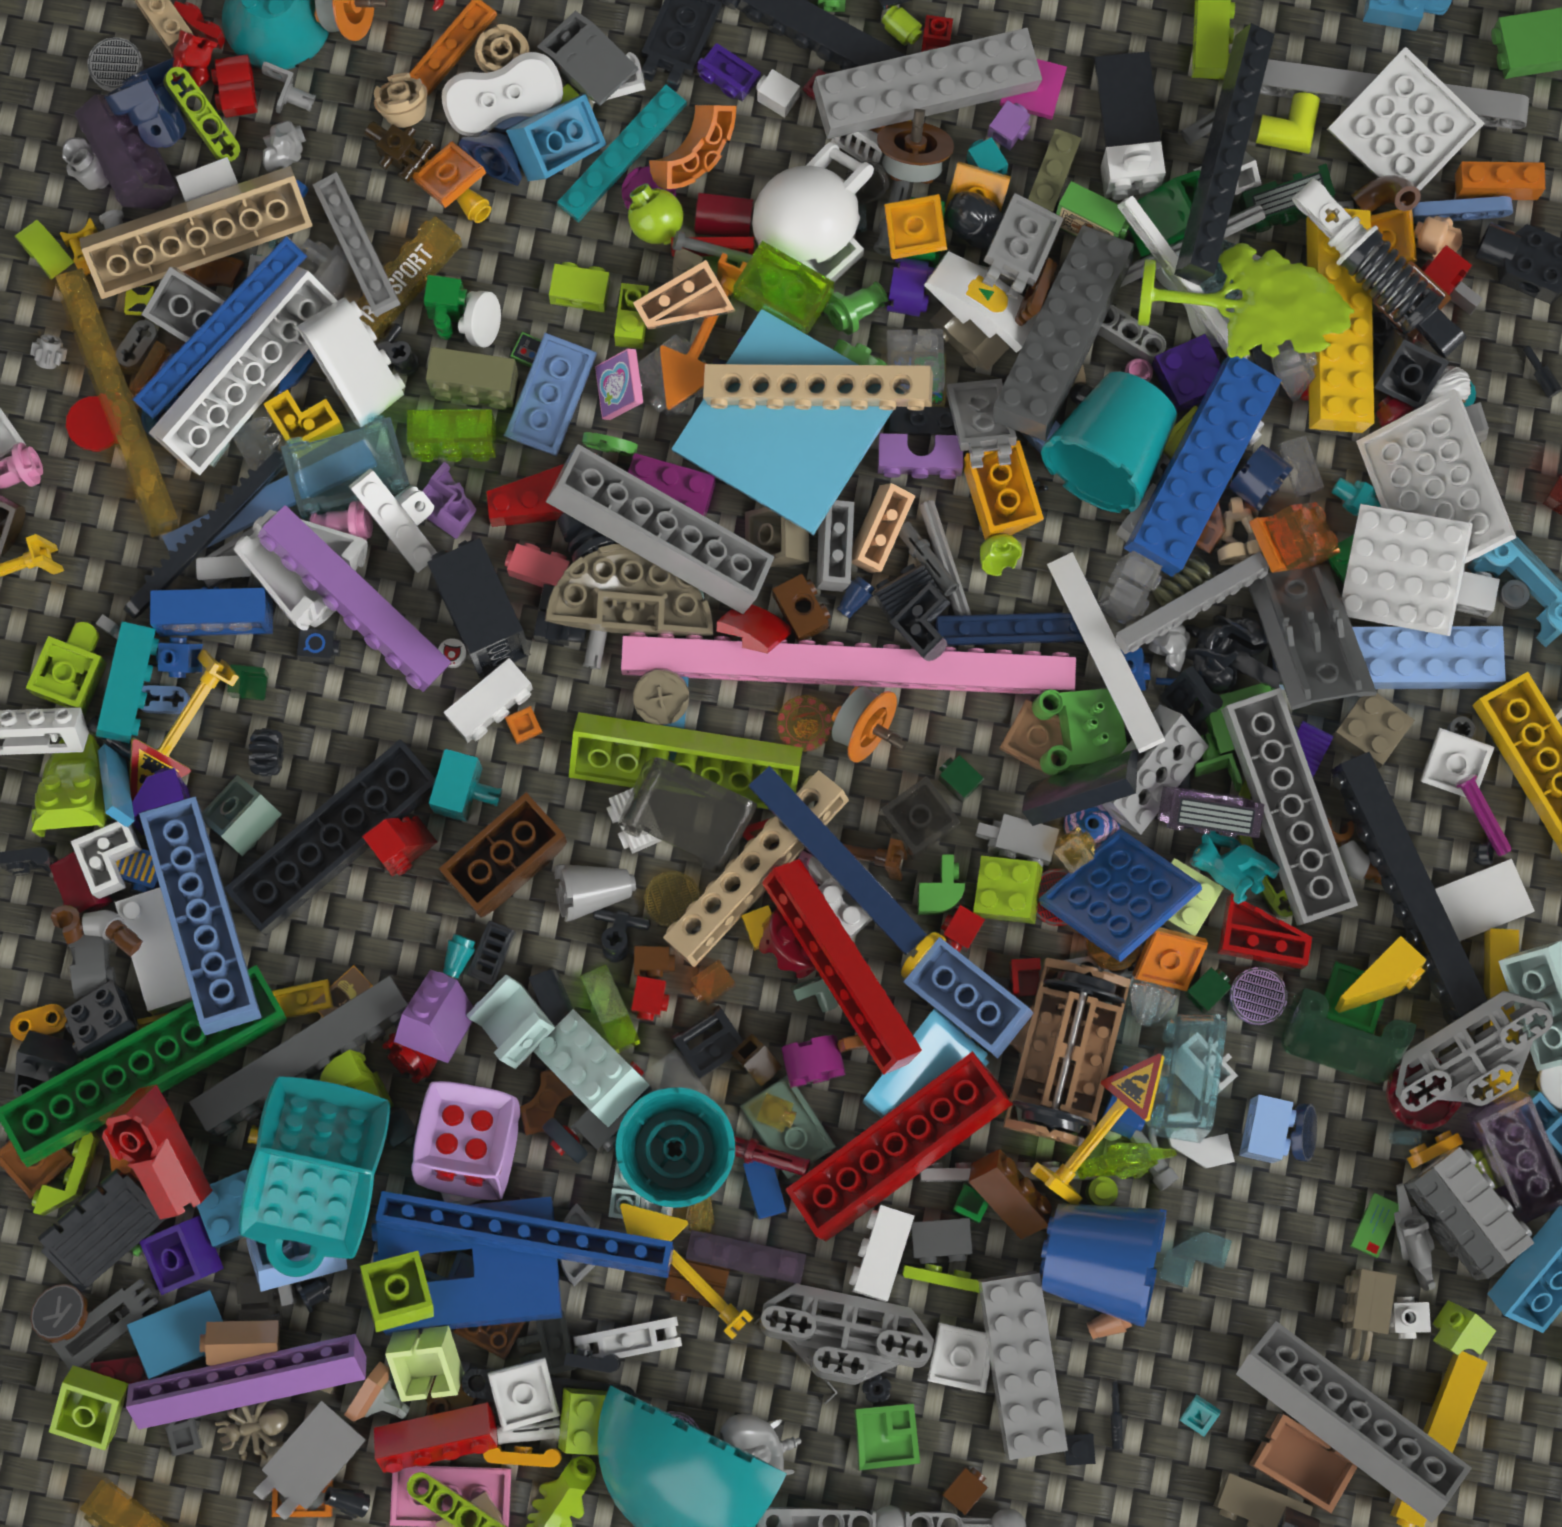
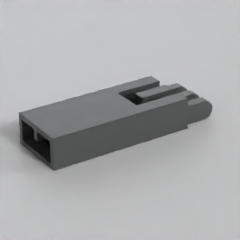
M143 1279L138 1280L127 1289L121 1288L91 1311L82 1330L73 1338L67 1341L65 1339L58 1341L59 1343H50L69 1370L73 1365L80 1368L85 1366L128 1333L127 1324L146 1317L144 1314L159 1303L155 1297L145 1304L143 1300L152 1294L149 1288L140 1294L137 1293V1290L145 1284ZM123 1303L125 1307L115 1313L122 1320L114 1324L107 1314Z

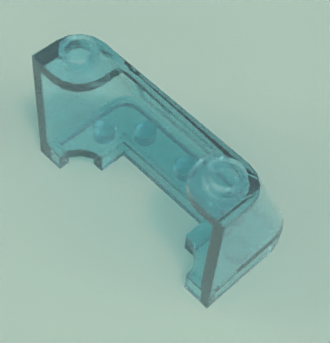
M377 415L369 418V423L364 425V428L310 443L309 441H303L302 437L285 441L286 445L281 446L297 507L302 518L311 517L312 513L320 515L349 507L352 501H359L348 486L369 469L376 473L392 495L398 494L410 486L391 417L385 418L384 415Z

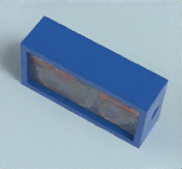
M202 587V589L154 590L150 591V624L156 629L155 631L160 637L273 634V600L265 588L219 589V587H213V589H208L207 587Z

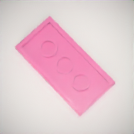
M414 1466L392 1473L390 1526L436 1527L435 1524L443 1519L412 1498L407 1491L409 1478L417 1472H423L435 1477L469 1501L486 1491L502 1515L501 1519L509 1527L512 1468ZM427 1480L422 1481L418 1486L420 1495L425 1494L429 1489ZM451 1496L445 1497L442 1501L443 1511H447L452 1507L453 1499Z

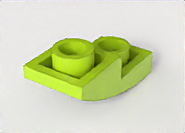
M35 220L15 235V238L31 258L36 260L51 280L74 263L38 220Z

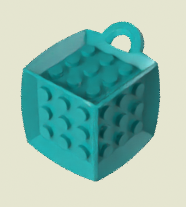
M280 1076L275 1078L263 1108L257 1146L243 1191L239 1234L266 1244L267 1257L271 1265L281 1274L289 1277H302L315 1271L321 1265L324 1257L352 1259L355 1257L366 1226L374 1175L387 1135L390 1115V1102L388 1100L354 1088L324 1081ZM283 1240L310 1245L311 1249L308 1256L300 1261L289 1260L282 1251Z

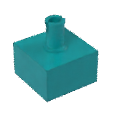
M445 749L429 805L435 814L467 822L473 800L498 806L500 803L499 797L501 798L503 789L478 783L483 768L477 757Z

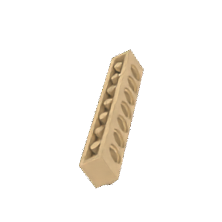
M705 364L703 398L708 405L715 409H725L728 405H739V408L754 409L756 405H767L766 407L769 409H783V406H794L796 409L801 410L811 409L812 406H823L827 410H837L840 406H851L854 410H866L868 406H879V409L895 410L896 407H907L909 410L920 411L924 410V407H932L933 372L930 366ZM794 383L797 385L793 392H783L787 384ZM822 383L825 385L820 393L811 392L815 384ZM731 384H741L738 391L728 392V387ZM759 384H769L766 391L762 393L755 392ZM872 384L881 385V389L877 393L871 394L867 392ZM901 384L910 386L909 390L904 394L895 392L896 388ZM842 385H853V388L850 392H839V389Z
M819 770L804 781L802 788L796 794L807 806L812 801H818L810 810L825 826L849 801L843 789ZM776 816L770 818L758 836L747 842L744 851L726 865L725 871L719 878L711 881L706 887L705 893L687 907L686 913L679 921L669 926L666 935L663 937L664 940L683 959L695 967L766 891L762 882L775 867L792 862L805 847ZM779 842L775 849L769 850L771 844ZM760 863L757 869L749 871L753 864ZM740 884L736 891L730 892L732 886ZM721 905L717 912L710 913L714 906ZM701 926L697 933L691 934L693 928Z

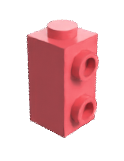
M525 543L524 546L516 544L514 551L509 550L505 566L508 567L507 571L510 577L543 587L544 584L556 586L564 571L570 566V561H567V557L560 553L551 552L549 555L541 552L538 546Z

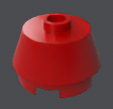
M396 1032L390 1034L389 1039L383 1044V1048H389L391 1053L387 1058L401 1074L405 1072L410 1073L413 1076L411 1078L413 1083L417 1084L423 1078H429L438 1059L394 1042Z

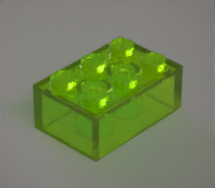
M761 241L733 286V297L758 312L761 309L767 311L808 335L834 293V281L764 241Z
M492 409L407 410V444L412 458H417L421 462H430L434 458H445L446 461L450 462L461 461L462 458H473L474 461L480 462L496 458V422Z

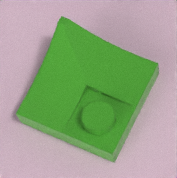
M914 1404L854 1410L858 1471L920 1464Z

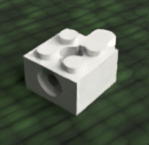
M1161 142L1106 147L1100 166L1104 198L1123 200L1131 195L1144 197L1160 187L1165 176Z
M812 856L808 864L809 873L821 885L819 890L825 896L826 901L852 939L872 919Z

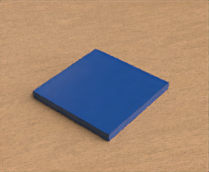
M1119 828L1043 894L1039 901L1040 905L1121 962L1202 890L1201 883Z

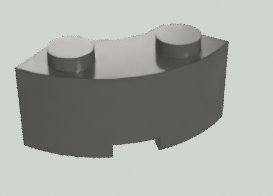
M84 934L78 941L69 944L73 956L70 974L74 999L84 998L111 980L116 981L115 968L110 967L109 945L113 943L111 940Z

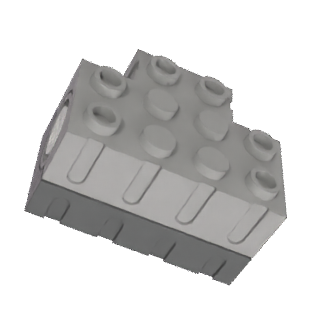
M1461 1147L1444 1153L1406 1182L1404 1187L1418 1205L1420 1214L1427 1220L1429 1230L1451 1258L1458 1257L1475 1280L1489 1279L1534 1244L1530 1238L1532 1232L1523 1221L1518 1222L1512 1214L1514 1209L1504 1197L1499 1198L1493 1190L1495 1184L1490 1177L1478 1171L1475 1167L1477 1162L1473 1155L1467 1149L1462 1150Z

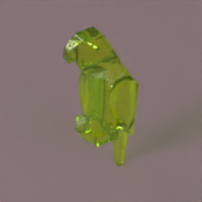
M1116 1143L1107 1147L1106 1154L1085 1160L1076 1171L1079 1179L1093 1176H1118L1120 1179L1133 1176L1134 1179H1138L1147 1173L1148 1169L1159 1164L1157 1160L1175 1157L1177 1154L1175 1149L1152 1148L1150 1143Z

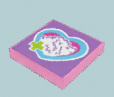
M626 349L595 366L602 419L611 420L643 403L636 349Z

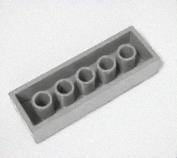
M1029 1271L979 1279L980 1300L1005 1456L1009 1460L1068 1451L1040 1273Z

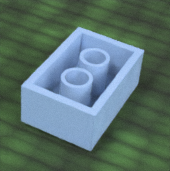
M246 1238L260 1291L347 1269L346 1259L324 1257L321 1265L312 1273L302 1277H289L281 1274L271 1265L266 1253V1244ZM283 1240L282 1243L283 1254L292 1261L303 1260L308 1256L311 1249L310 1245L300 1242Z

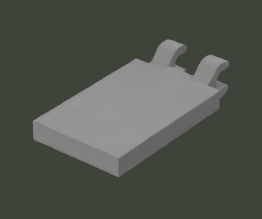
M1014 193L983 260L990 264V267L982 283L993 287L999 275L1002 274L1014 280L1007 296L1017 300L1020 293L1023 292L1026 283L1033 286L1037 281L1064 218Z
M1002 379L947 384L946 393L960 451L969 450L972 468H982L984 452L997 450L999 465L1011 464V446L1016 445L1017 438L1015 430L994 422V404L1003 388Z
M321 1401L263 1467L262 1471L268 1476L253 1493L261 1500H265L274 1488L279 1491L286 1500L276 1510V1513L284 1520H287L299 1504L305 1509L309 1508L365 1443L366 1439L327 1404Z

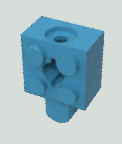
M1366 0L1363 22L1416 31L1424 12L1444 15L1452 0Z

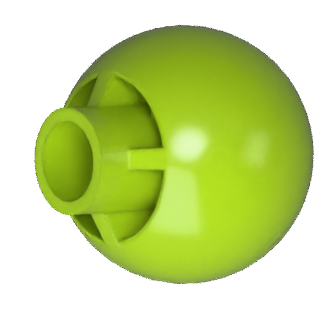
M647 183L637 187L630 193V198L633 202L628 211V221L633 233L642 241L650 244L664 243L666 245L671 243V237L675 236L676 231L680 230L683 223V210L679 200L667 190L660 188L651 189Z

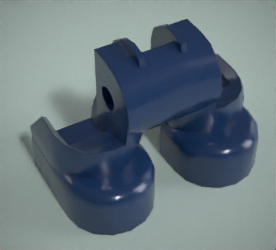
M174 57L130 76L122 82V86L104 96L112 113L117 116L128 113L134 126L137 125L142 140L155 148L171 147L187 131L179 106L164 86V76L173 68ZM182 76L177 82L171 81V84L173 86L178 84L182 88L183 91L179 94V96L185 94L186 90L181 85V81L183 80Z

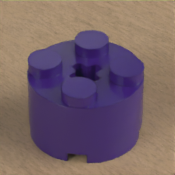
M904 257L895 259V263H900V267H894L888 300L894 302L893 306H887V312L920 317V312L926 313L929 295L924 294V284L932 274L934 267H928V261Z

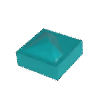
M1196 1394L1181 1415L1180 1421L1204 1437L1219 1417L1221 1410Z

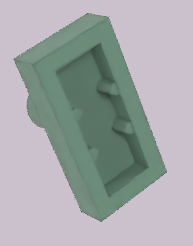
M820 975L790 987L797 1001L816 995L822 1012L838 1007L836 999Z

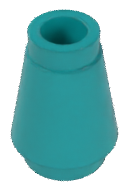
M453 934L452 940H448L442 973L459 978L460 973H462L475 951V948H473L475 941L458 934Z

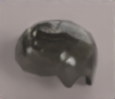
M871 160L861 162H867L872 165L874 171L870 179L855 193L858 203L864 205L882 198L889 189L890 183L888 174L883 166ZM850 169L847 171L845 181L854 171Z

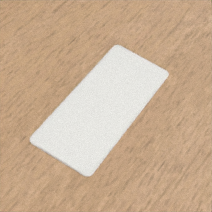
M238 555L196 559L198 580L251 576V571Z

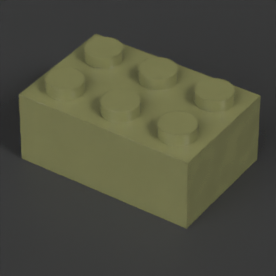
M431 347L426 381L431 395L437 400L451 401L452 398L462 400L463 403L468 405H478L480 402L489 404L490 407L495 409H506V406H514L519 375L515 359Z

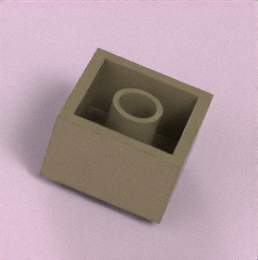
M1376 693V696H1360L1332 736L1334 737L1332 740L1356 757L1370 751L1379 769L1415 720L1378 693Z

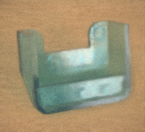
M1176 1014L1173 1019H1169L1168 1025H1165L1162 1042L1167 1043V1047H1165L1163 1054V1065H1167L1166 1076H1161L1159 1083V1093H1163L1162 1103L1157 1104L1156 1109H1153L1151 1117V1127H1155L1154 1136L1201 1143L1212 1130L1226 1037L1227 1016L1218 1014Z

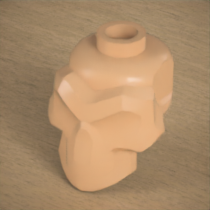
M1428 216L1424 223L1418 221L1414 231L1415 238H1417L1416 247L1422 249L1432 259H1435L1445 245L1455 252L1462 245L1461 229L1453 227V221L1450 217L1435 216L1433 218Z

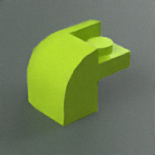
M348 1050L325 1066L320 1081L376 1095L388 1100L390 1108L394 1106L378 1072L372 1073L364 1063L366 1060L365 1055L360 1052Z

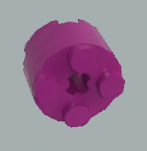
M821 1036L811 1038L810 1041L799 1044L795 1042L781 1047L790 1088L804 1086L808 1082L819 1084L830 1081L831 1078L846 1075L841 1052L839 1053L837 1046V1036Z

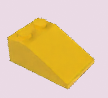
M1400 936L1340 997L1335 1010L1340 1013L1398 994L1405 987L1410 990L1425 972L1422 967L1427 959Z

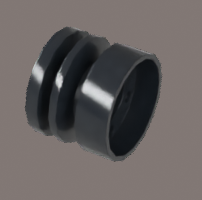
M563 513L557 521L564 541L570 543L568 550L570 555H572L573 562L581 556L585 557L592 552L598 551L600 547L619 544L566 513Z

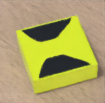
M139 286L127 290L125 314L141 315L156 291L155 287Z

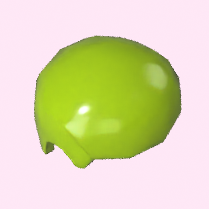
M997 534L989 537L980 547L981 568L986 574L1000 576L1006 567L1014 569L1018 559L1022 556L1021 543L1009 534Z

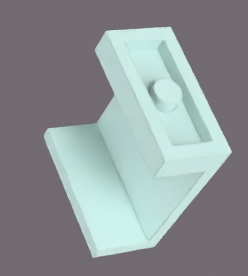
M508 975L499 980L466 1015L468 1019L482 1026L498 1049L494 1053L498 1059L514 1069L555 1029L554 1025L525 987Z

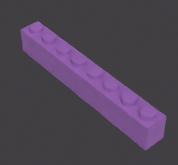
M286 505L261 528L258 537L263 547L270 552L274 551L289 571H295L302 578L303 584L309 590L316 591L323 597L324 604L329 609L336 610L344 617L345 624L350 629L359 631L365 637L366 644L374 650L378 649L385 656L388 665L395 670L399 669L413 688L424 692L451 664V661Z
M356 1334L128 1384L126 1408L138 1429L366 1380V1355Z

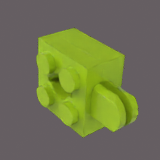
M79 622L74 625L66 643L48 636L26 689L34 696L65 708L81 707L82 713L85 715L107 666V662L101 656L93 653L99 640L97 630L87 622Z

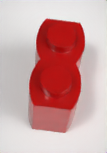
M248 54L216 59V68L211 69L214 85H219V93L215 94L217 110H222L225 118L258 113L252 65Z

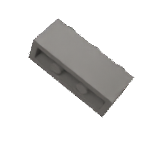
M836 500L819 526L816 589L844 592L851 583L854 502Z

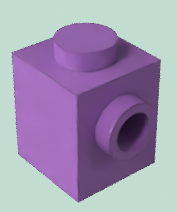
M1007 100L990 124L987 136L992 137L994 141L1011 150L1018 139L1023 140L1031 128L1028 125L1030 114L1022 105L1018 103L1013 104Z

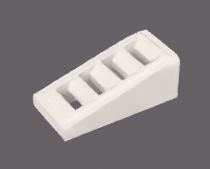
M865 130L848 134L846 139L839 136L831 140L832 143L838 145L847 153L863 163H869L875 169H878L883 161L884 153L877 145L878 133ZM853 135L857 137L855 143L851 142ZM862 141L866 143L865 147L860 146Z

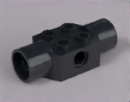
M1490 222L1478 246L1475 258L1497 267L1499 283L1549 304L1562 296V238L1528 224L1514 232Z

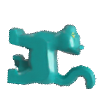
M1205 828L1202 843L1195 849L1190 859L1191 865L1198 870L1208 872L1218 884L1230 890L1234 894L1233 900L1235 903L1240 904L1246 901L1247 896L1245 892L1249 887H1251V891L1255 894L1264 891L1265 887L1262 881L1266 875L1273 879L1277 876L1280 867L1267 857L1256 852L1253 848L1241 844L1233 837L1216 834L1217 830ZM1215 846L1227 847L1231 850L1224 855H1219Z

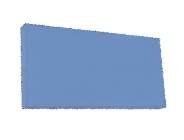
M544 333L504 436L557 457L597 352Z

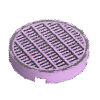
M1255 967L1245 970L1235 978L1231 985L1232 988L1229 994L1230 1004L1236 1012L1235 1014L1249 1024L1263 1025L1274 1021L1282 1014L1287 1004V990L1284 982L1275 972L1267 968Z

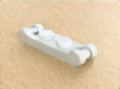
M677 1317L573 1337L574 1345L582 1349L590 1350L589 1343L598 1342L599 1353L592 1356L604 1358V1356L610 1354L624 1358L682 1346L681 1337L677 1336L676 1326H678ZM664 1329L666 1340L657 1341L656 1330Z

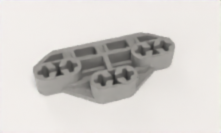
M1508 991L1500 992L1405 1051L1400 1067L1396 1096L1402 1106L1409 1111H1419L1436 1100L1471 1102L1477 1106L1488 1104L1516 1086L1533 1041L1545 1034L1552 1026V1012L1542 1001L1519 996L1520 994ZM1515 1001L1526 1004L1509 1015L1512 1019L1511 1021L1501 1008L1503 1006L1507 1010L1514 1006ZM1534 1013L1547 1017L1544 1021V1027L1536 1024L1530 1028V1031L1535 1033L1528 1038V1031L1526 1030L1519 1036L1520 1042H1516L1514 1039L1510 1041L1507 1039L1509 1035L1508 1029L1512 1028L1516 1032L1523 1028L1524 1025L1518 1022L1523 1018H1526V1025L1534 1020ZM1491 1020L1494 1025L1474 1036L1477 1041L1475 1043L1466 1029L1468 1028L1472 1032ZM1456 1041L1458 1047L1440 1057L1439 1059L1442 1062L1440 1064L1431 1050L1438 1053ZM1420 1063L1424 1068L1405 1079L1408 1064L1411 1068ZM1501 1069L1505 1072L1511 1071L1513 1073L1510 1077L1511 1082L1508 1083L1504 1079L1496 1084V1087L1501 1089L1498 1092L1494 1093L1493 1085L1486 1090L1485 1098L1481 1095L1475 1096L1473 1094L1476 1089L1475 1085L1478 1084L1482 1088L1489 1084L1490 1080L1486 1078L1489 1074H1492V1081L1500 1076ZM1434 1075H1437L1439 1078L1443 1076L1446 1078L1445 1088L1437 1085L1430 1090L1429 1093L1435 1095L1432 1098H1428L1427 1091L1419 1098L1420 1103L1418 1104L1415 1100L1411 1102L1408 1100L1410 1090L1413 1093H1418L1424 1088V1085L1420 1084L1424 1079L1425 1086L1427 1087L1435 1080Z
M801 1284L791 1286L764 1303L760 1319L762 1333L770 1338L784 1340L816 1376L846 1384L861 1383L898 1365L912 1368L923 1367L930 1358L934 1342L930 1333L910 1307ZM786 1297H790L789 1301L791 1304L800 1306L803 1300L801 1311L775 1305ZM817 1305L819 1310L841 1314L843 1308L842 1319L821 1314L816 1315ZM857 1315L858 1318L881 1322L882 1317H884L882 1329L874 1325L856 1323ZM772 1316L777 1317L778 1323L776 1327L770 1326ZM787 1318H792L789 1332L784 1331ZM800 1322L806 1323L807 1329L804 1333L799 1332ZM911 1323H914L922 1336L897 1331V1325L908 1328L911 1326ZM887 1340L892 1341L893 1348L891 1352L886 1351L885 1343ZM903 1342H906L905 1353L903 1356H900L901 1346ZM915 1346L920 1347V1352L922 1353L920 1358L914 1357L915 1352L913 1350ZM823 1357L829 1358L830 1364L828 1368L822 1367L821 1361ZM839 1357L844 1358L840 1373L836 1372ZM852 1363L858 1364L857 1368L859 1370L857 1374L851 1373V1368L849 1367H851Z

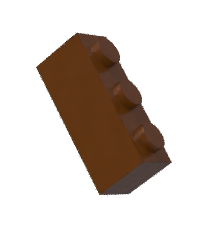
M998 1149L971 1163L969 1183L1020 1239H1024L1048 1227L1052 1211L1049 1200L1035 1189L1032 1181L1017 1169L1015 1162L1010 1157H1007Z

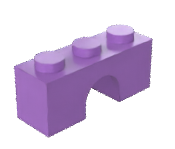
M879 433V474H884L885 477L889 478L900 477L901 474H912L913 478L919 479L927 478L928 475H940L942 479H955L956 476H961L963 470V451H960L957 436L935 435L933 451L926 456H917L908 448L907 434Z

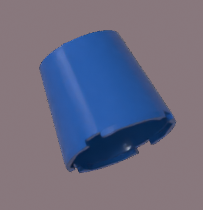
M1059 1203L1055 1216L1049 1219L1047 1240H1044L1040 1267V1275H1043L1042 1291L1144 1327L1156 1279L1157 1269L1154 1268L1156 1253L1161 1251L1167 1210Z

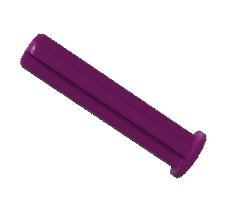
M1476 774L1463 778L1455 784L1456 787H1461L1497 855L1507 854L1511 851V846L1475 781L1477 778Z

